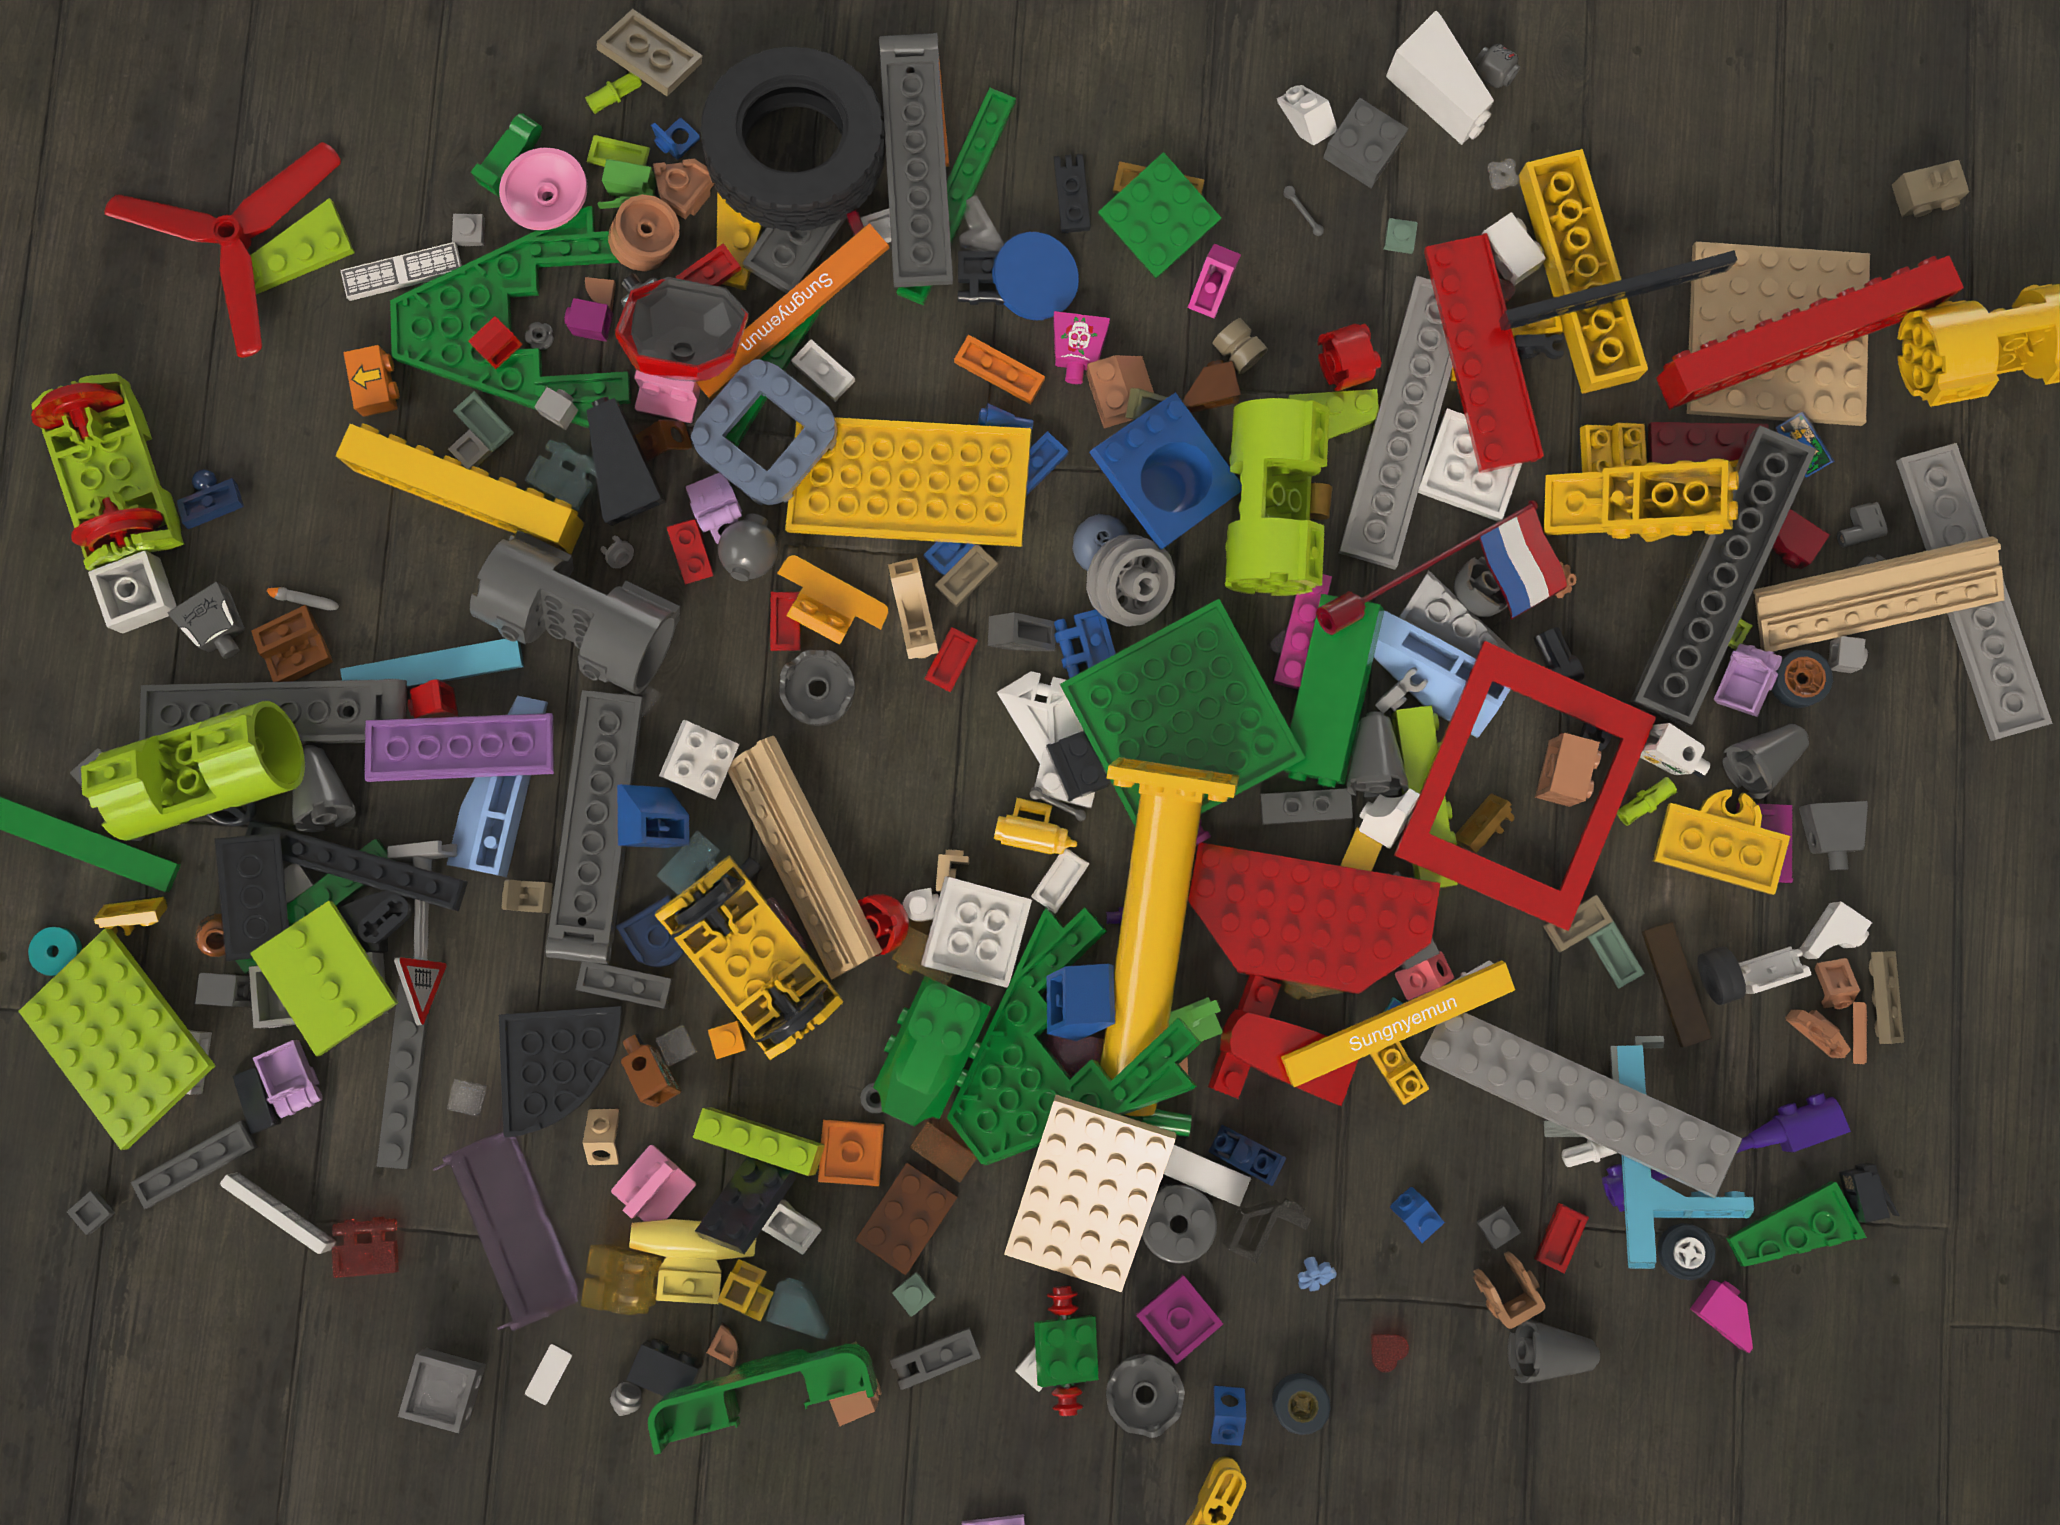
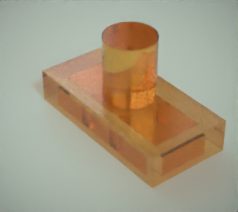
M930 1122L926 1123L910 1146L911 1149L959 1183L977 1159L971 1151Z

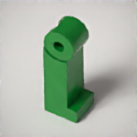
M523 113L516 115L509 129L505 131L482 164L477 163L472 169L471 174L477 183L497 197H500V182L505 170L518 156L533 149L540 138L542 126Z

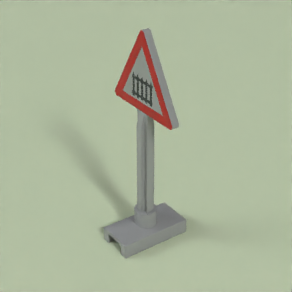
M438 840L388 846V859L413 862V866L432 871V859L457 856V844L442 845V841ZM415 899L414 959L400 957L395 958L394 962L416 1025H424L445 972L446 963L428 961L429 903Z

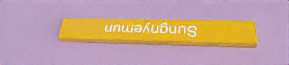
M1501 960L1282 1056L1281 1059L1293 1087L1299 1086L1515 991L1507 965Z

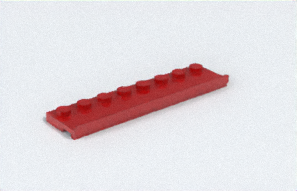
M1483 233V235L1425 247L1424 254L1479 473L1507 468L1529 461L1535 462L1541 459L1544 454L1512 329L1501 330L1499 319L1507 309L1488 234Z

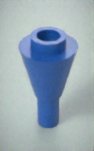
M987 403L986 409H980L978 425L1031 428L1032 431L1033 420L1015 417V415Z

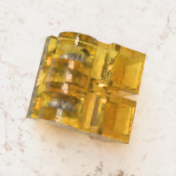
M613 1244L590 1245L586 1273L600 1277L585 1278L581 1306L597 1310H607L617 1314H648L649 1307L656 1305L657 1292L652 1286L654 1277L658 1276L662 1261L658 1260L655 1256L624 1250L620 1246Z

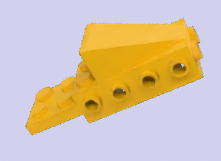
M1709 459L1706 462L1677 461L1675 464L1653 462L1646 463L1644 466L1621 464L1615 465L1613 468H1603L1602 472L1546 475L1544 533L1546 535L1607 532L1608 535H1612V538L1626 539L1630 537V534H1640L1645 542H1652L1673 534L1688 536L1692 534V531L1705 530L1706 534H1722L1724 529H1733V520L1738 519V502L1733 501V490H1738L1739 488L1738 471L1733 470L1728 460Z

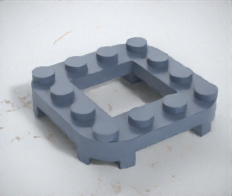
M755 359L743 366L701 414L694 425L691 439L696 451L704 462L711 465L747 494L752 501L759 505H773L790 500L793 497L792 492L827 450L830 449L832 451L837 442V423L833 413L825 403L773 363ZM760 395L766 396L804 426V429L768 471L725 438Z

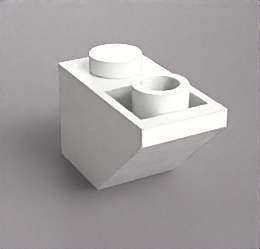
M1303 85L1291 87L1286 91V94L1277 98L1278 104L1298 135L1310 144L1315 145L1338 130L1329 100Z

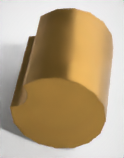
M1311 483L1310 519H1329L1332 486L1323 483Z

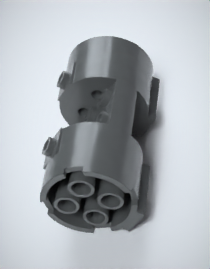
M520 530L517 531L515 536L511 535L509 541L502 539L489 554L477 577L481 579L478 586L479 592L478 594L473 593L470 600L471 615L498 628V631L504 638L513 642L517 640L524 644L532 643L545 630L557 639L562 640L565 638L574 642L575 646L580 649L578 656L579 669L586 677L592 680L599 679L606 683L609 681L634 694L641 693L654 678L667 654L676 626L680 621V606L628 581H625L622 587L614 588L606 596L569 578L574 570L571 554Z

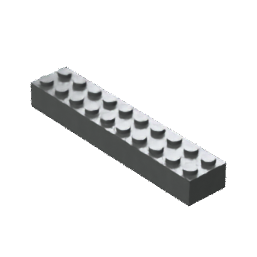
M1760 425L1750 434L1734 471H1738L1739 488L1738 490H1733V501L1738 502V519L1733 520V529H1724L1722 534H1705L1630 699V704L1683 727L1693 724L1813 459L1816 448Z

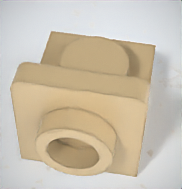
M946 850L945 855H938L936 892L941 893L945 876L956 879V869L951 868V863L969 865L970 858L963 856L964 851Z

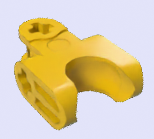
M1220 1457L1214 1461L1199 1492L1198 1503L1185 1525L1229 1524L1246 1489L1245 1478L1241 1473L1239 1465L1233 1458Z

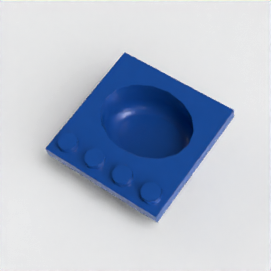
M1176 392L1089 452L1159 550H1162L1242 491L1241 482L1233 472H1230V467Z

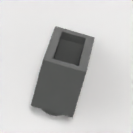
M1015 612L989 616L988 646L1007 650L1055 651V621Z

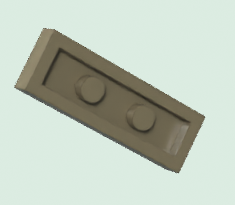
M1896 951L1871 952L1872 959L1869 961V971L1874 980L1872 1002L1877 1012L1875 1033L1879 1037V1044L1904 1043Z

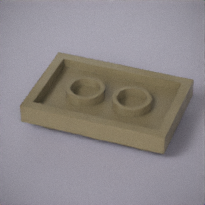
M634 9L629 11L597 41L598 51L666 96L674 91L702 64L703 55Z

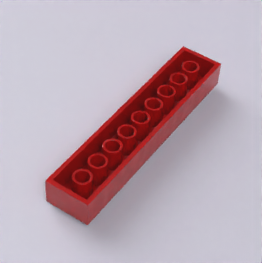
M1936 256L1930 257L1920 262L1917 268L1910 270L1909 266L1893 272L1891 278L1882 280V277H1877L1865 283L1864 288L1855 291L1854 287L1848 288L1838 293L1836 299L1830 301L1827 298L1819 299L1810 304V308L1807 310L1793 309L1783 314V319L1773 322L1772 318L1756 324L1754 326L1755 329L1749 332H1745V329H1740L1728 335V340L1718 343L1717 339L1711 340L1701 345L1699 351L1690 353V350H1685L1672 357L1673 361L1664 365V370L1656 377L1669 410L1902 322L1903 318L1910 312L1934 308L1946 302L1964 288L1950 256L1938 260Z

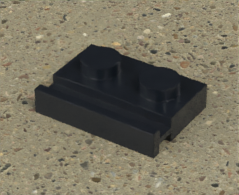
M1084 731L1046 745V750L1068 802L1109 787L1110 783L1101 762Z

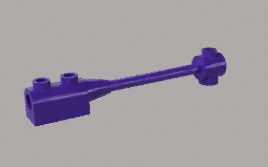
M1818 1093L1806 1098L1808 1105L1797 1108L1796 1103H1790L1778 1107L1780 1115L1774 1116L1771 1121L1752 1131L1748 1136L1743 1137L1737 1153L1750 1148H1763L1779 1143L1783 1151L1795 1152L1851 1131L1837 1100L1832 1096L1826 1098L1824 1093ZM1621 1163L1607 1168L1608 1175L1602 1177L1606 1196L1614 1207H1618L1619 1212L1625 1211ZM1651 1170V1178L1656 1181L1668 1178V1176L1660 1172Z

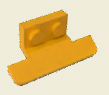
M789 556L777 572V574L803 587L787 614L789 618L839 645L855 616L880 630L882 629L888 615V607L884 603L798 556Z

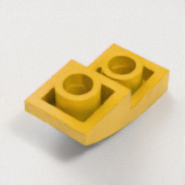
M1357 827L1340 866L1372 871L1382 844L1360 832Z
M1400 1042L1370 1054L1403 1105L1429 1090L1416 1065L1409 1059Z

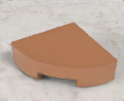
M585 277V287L590 298L594 302L607 304L612 311L616 287L615 281Z
M722 1323L706 1353L734 1367L739 1354L738 1342L732 1330Z

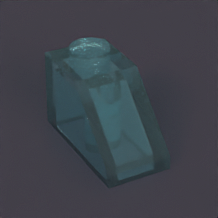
M787 1278L786 1282L780 1280L776 1286L765 1321L825 1340L829 1327L811 1291L803 1288L804 1283L792 1278Z

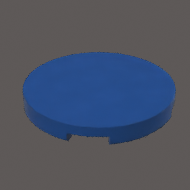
M1039 232L1018 234L1003 245L993 263V283H995L999 295L1005 302L1004 305L1020 317L1030 320L1051 318L1054 316V311L1063 312L1076 295L1079 275L1075 260L1069 250L1050 235Z

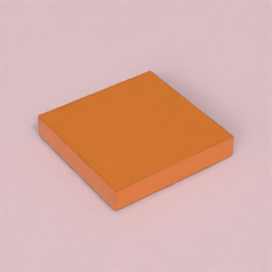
M824 1119L821 1144H824L825 1147L819 1163L818 1182L880 1186L885 1124Z

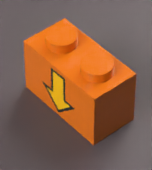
M379 345L343 352L354 409L363 417L397 410L396 399H399L400 396L396 382H392L391 371H394V363L391 355L387 354Z

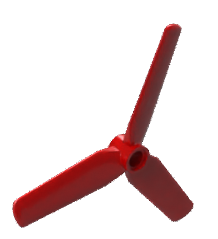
M320 142L244 199L232 215H222L215 218L207 213L120 194L115 195L109 200L104 212L106 216L193 242L218 243L221 246L220 274L237 356L241 358L249 357L258 353L262 348L252 258L247 251L251 245V238L273 226L341 163V159L330 145Z

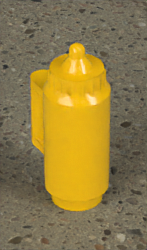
M1017 798L1013 815L1007 814L1006 817H998L994 839L1000 840L1001 844L1047 854H1063L1064 849L1077 846V841L1072 840L1067 835V829L1048 823L1052 808L1050 804ZM1020 810L1044 815L1045 819L1044 822L1018 817V812Z

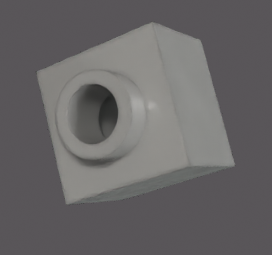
M548 387L534 406L540 415L565 430L578 412V409L572 402L574 399L572 396L561 389L555 392Z
M1840 636L1830 641L1828 664L1832 671L1853 673L1863 668L1868 657L1865 639Z

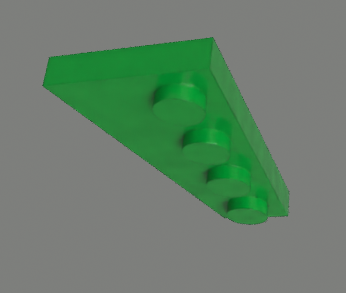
M1831 1181L1725 1238L1739 1264L1746 1267L1783 1258V1256L1795 1253H1805L1812 1249L1825 1246L1830 1247L1842 1244L1841 1242L1867 1237L1837 1182Z

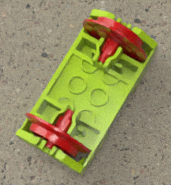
M117 373L91 375L80 378L79 383L72 381L71 385L59 386L55 390L49 389L44 391L31 404L33 409L31 419L34 425L42 429L75 528L71 533V539L73 543L81 546L85 558L83 561L85 568L92 571L142 551L150 553L169 550L183 545L180 519L171 493L160 486L146 445V441L151 440L152 437L144 413L132 392L130 383ZM164 525L168 527V530L154 531Z

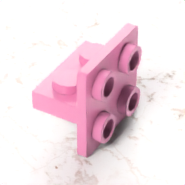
M636 370L634 379L640 387L635 404L637 412L687 423L693 422L701 390L696 381L672 380Z
M650 1145L612 1188L611 1192L626 1205L623 1211L630 1218L638 1216L644 1222L665 1220L669 1218L693 1190L696 1182L654 1145Z

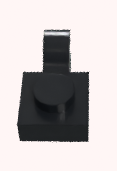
M1545 334L1515 335L1514 337L1517 352L1521 359L1534 358L1540 352L1545 353L1548 358L1554 360L1560 359L1564 355V351H1556L1552 347L1553 343H1561L1564 337L1562 335L1556 334L1545 337Z

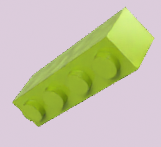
M712 1107L702 1108L693 1135L695 1139L806 1176L816 1175L825 1147L824 1144Z

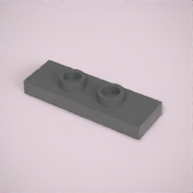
M1347 788L1260 794L1262 825L1353 818L1351 794L1347 792Z

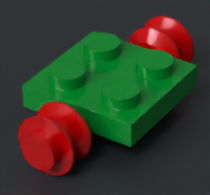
M1071 1286L1053 1287L1052 1293L1047 1294L1048 1297L1053 1299L1054 1305L1048 1308V1311L1058 1315L1057 1319L1034 1322L1037 1386L1061 1385L1052 1392V1395L1058 1397V1404L1054 1405L1052 1409L1058 1410L1060 1416L1077 1415V1410L1083 1408V1405L1077 1402V1396L1082 1394L1083 1391L1073 1386L1074 1383L1099 1380L1095 1316L1091 1315L1070 1317L1071 1314L1078 1310V1306L1072 1304V1298L1078 1295V1292L1071 1291Z

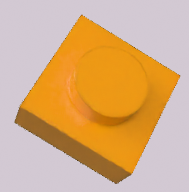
M739 1021L708 1030L716 1059L747 1050Z

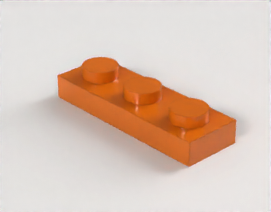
M969 334L954 358V363L1030 405L1045 381L1044 375Z

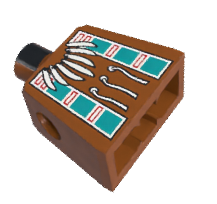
M639 1034L632 1035L623 1041L628 1055L621 1059V1063L640 1102L656 1108L682 1092L656 1048L648 1044L644 1045Z

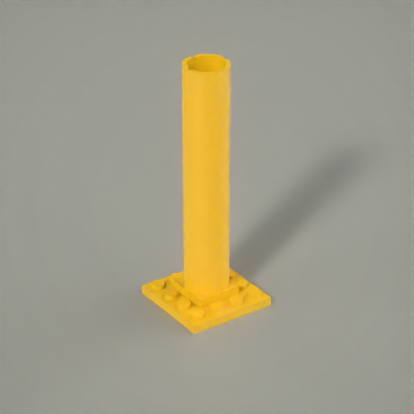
M1121 757L1108 766L1107 779H1114L1113 785L1131 788L1135 783L1140 784V800L1114 969L1115 1024L1105 1029L1100 1066L1111 1080L1169 1026L1204 794H1208L1209 800L1227 802L1228 797L1234 798L1239 775ZM1157 1103L1130 1112L1126 1115H1153L1155 1113Z

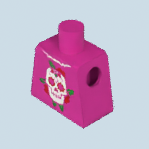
M1054 311L1055 366L1067 368L1065 377L1067 383L1082 384L1087 364L1100 360L1108 334L1110 318Z

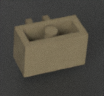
M1959 160L1904 173L1892 184L1902 217L1914 214V217H1921L1932 212V209L1940 207L1942 210L1952 209L1958 206L1960 200L1969 193Z

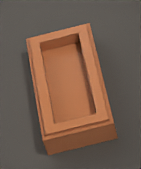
M1853 1002V1064L1867 1063V1004L1865 1002Z

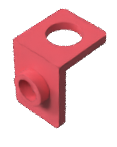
M1442 952L1409 969H1402L1395 973V977L1407 1000L1440 988L1454 979V975ZM1437 962L1443 968L1444 977L1439 973L1437 969Z

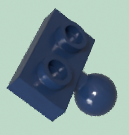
M205 469L195 472L192 477V485L199 492L177 500L182 523L187 529L244 507L238 484L233 478L217 484L214 473Z

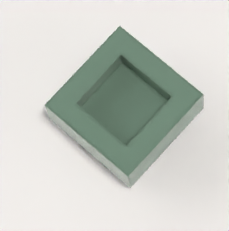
M1389 218L1383 250L1412 254L1418 222Z
M917 1272L892 1292L910 1317L936 1297Z

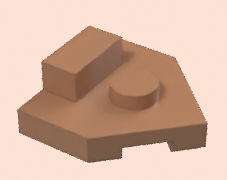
M696 159L682 160V163L665 164V162L653 164L660 199L666 202L682 218L686 219L689 214L694 216L710 197V189L714 185L707 166Z
M1791 1010L1785 1017L1786 1021L1831 1058H1845L1851 1049L1841 1035L1840 1030L1817 1010H1811L1809 1013L1804 1010Z

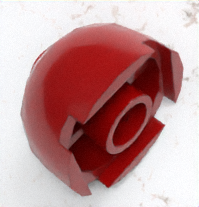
M886 894L869 895L858 900L882 949V952L875 956L885 955L901 946L909 931V919L904 906L897 899Z

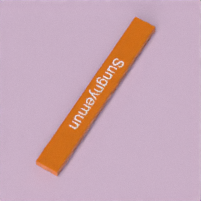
M870 223L744 330L736 356L728 368L716 377L706 381H696L697 385L710 400L716 397L743 366L763 357L890 248L887 242Z

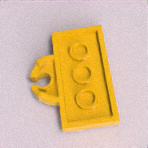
M1732 789L1711 794L1703 801L1699 811L1673 803L1668 804L1653 858L1654 862L1767 894H1775L1790 836L1760 828L1762 820L1759 804L1757 805L1749 795L1745 793L1740 794L1738 798L1740 809L1736 814L1728 812L1725 807L1726 800L1732 796Z

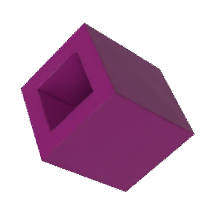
M573 298L571 307H567L565 312V324H567L572 335L607 342L613 313L607 304Z

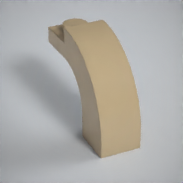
M917 558L888 564L908 658H926L931 654L938 653Z

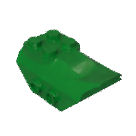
M925 976L910 1009L904 1007L897 1024L902 1026L897 1037L891 1035L884 1049L889 1054L873 1086L880 1095L881 1111L914 1127L931 1117L940 1119L955 1086L962 1087L969 1070L964 1069L968 1058L975 1059L981 1046V1042L977 1041V1038L991 1006Z

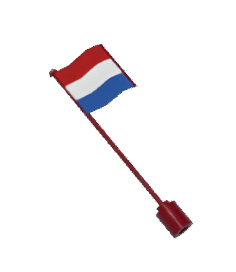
M1531 500L1528 502V506L1361 598L1359 595L1348 591L1319 607L1316 615L1322 629L1326 633L1333 635L1364 617L1365 603L1477 540L1480 541L1488 568L1506 599L1511 620L1566 589L1567 582L1562 566L1543 533L1536 513L1538 503Z

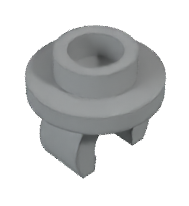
M614 535L612 539L615 543L608 550L602 546L601 552L605 555L606 562L612 568H621L631 561L634 549L629 542L622 541L618 536Z

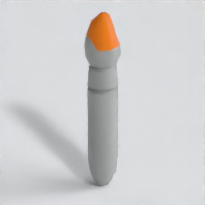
M285 587L267 589L268 594L277 600H287L323 610H336L339 608L335 601L328 598L288 590Z

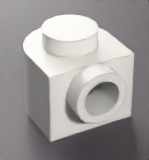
M931 888L910 892L903 902L908 917L917 922L933 920L939 895L932 894Z

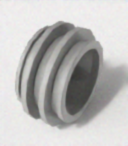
M1137 534L1119 535L1106 542L1094 555L1087 571L1086 590L1092 606L1103 617L1124 626L1143 625L1156 618L1167 606L1174 590L1175 568L1170 554L1164 548L1159 550L1154 541ZM1142 559L1144 560L1145 567L1141 565ZM1124 595L1125 601L1120 604L1118 598Z

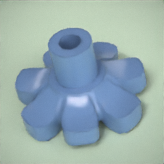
M1309 1257L1304 1261L1307 1271L1298 1274V1284L1301 1289L1309 1288L1310 1291H1316L1320 1288L1319 1283L1326 1285L1331 1279L1336 1277L1337 1273L1334 1267L1331 1268L1329 1262H1323L1318 1266L1315 1257Z

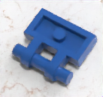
M1096 609L1074 615L1076 624L1074 628L1068 629L1065 619L1054 622L1056 629L1054 634L1056 643H1060L1063 654L1061 661L1063 668L1067 669L1069 679L1080 673L1078 665L1087 663L1089 669L1116 654L1106 618ZM1079 637L1083 653L1075 654L1071 640Z

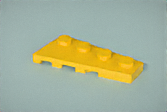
M718 193L717 247L724 243L742 268L740 272L724 282L723 285L746 290L751 272L743 268V261L761 237L763 226L741 216L740 212L734 211L726 203V199H722Z

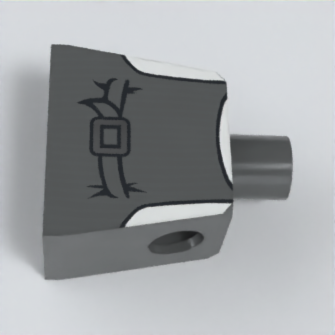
M218 582L213 583L167 612L198 648L206 652L218 649L223 659L231 658L240 651L233 638L244 631V625L229 589Z

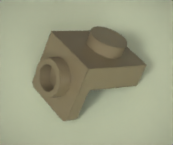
M506 879L502 893V909L550 913L553 883Z

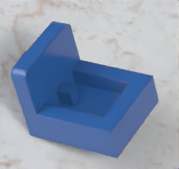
M1413 1187L1406 1190L1390 1205L1392 1211L1401 1218L1421 1243L1427 1240L1445 1223L1430 1203Z

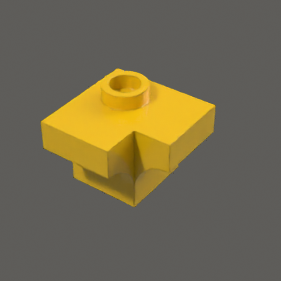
M738 1259L725 1282L717 1302L761 1322L774 1292L761 1286L767 1271Z

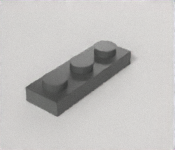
M582 962L575 990L667 1009L673 979L600 963Z

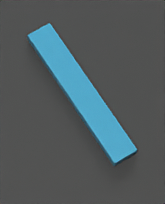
M501 639L347 667L340 670L342 681L401 679L407 681V688H412L434 679L445 682L522 668L524 664L520 642L517 640L513 642Z

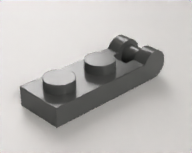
M968 1327L909 1352L899 1354L889 1361L892 1369H896L899 1379L897 1382L900 1390H903L980 1359L981 1355L972 1331ZM915 1361L919 1371L911 1374L907 1364Z

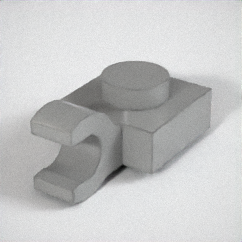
M1415 667L1411 668L1402 680L1378 699L1375 706L1383 713L1389 708L1395 711L1407 700L1404 695L1408 691L1419 692L1426 687L1428 681L1425 679L1420 684L1413 683L1411 676L1417 672V669Z

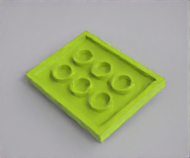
M327 901L250 953L316 1056H321L398 1004L393 993L333 901Z

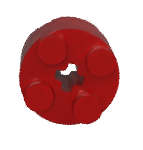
M1354 323L1323 333L1318 338L1317 346H1323V353L1318 354L1321 370L1328 384H1335L1337 386L1334 389L1336 391L1371 381L1375 376L1376 369L1381 367L1380 356L1377 351H1373L1370 342V330L1365 323L1361 325Z

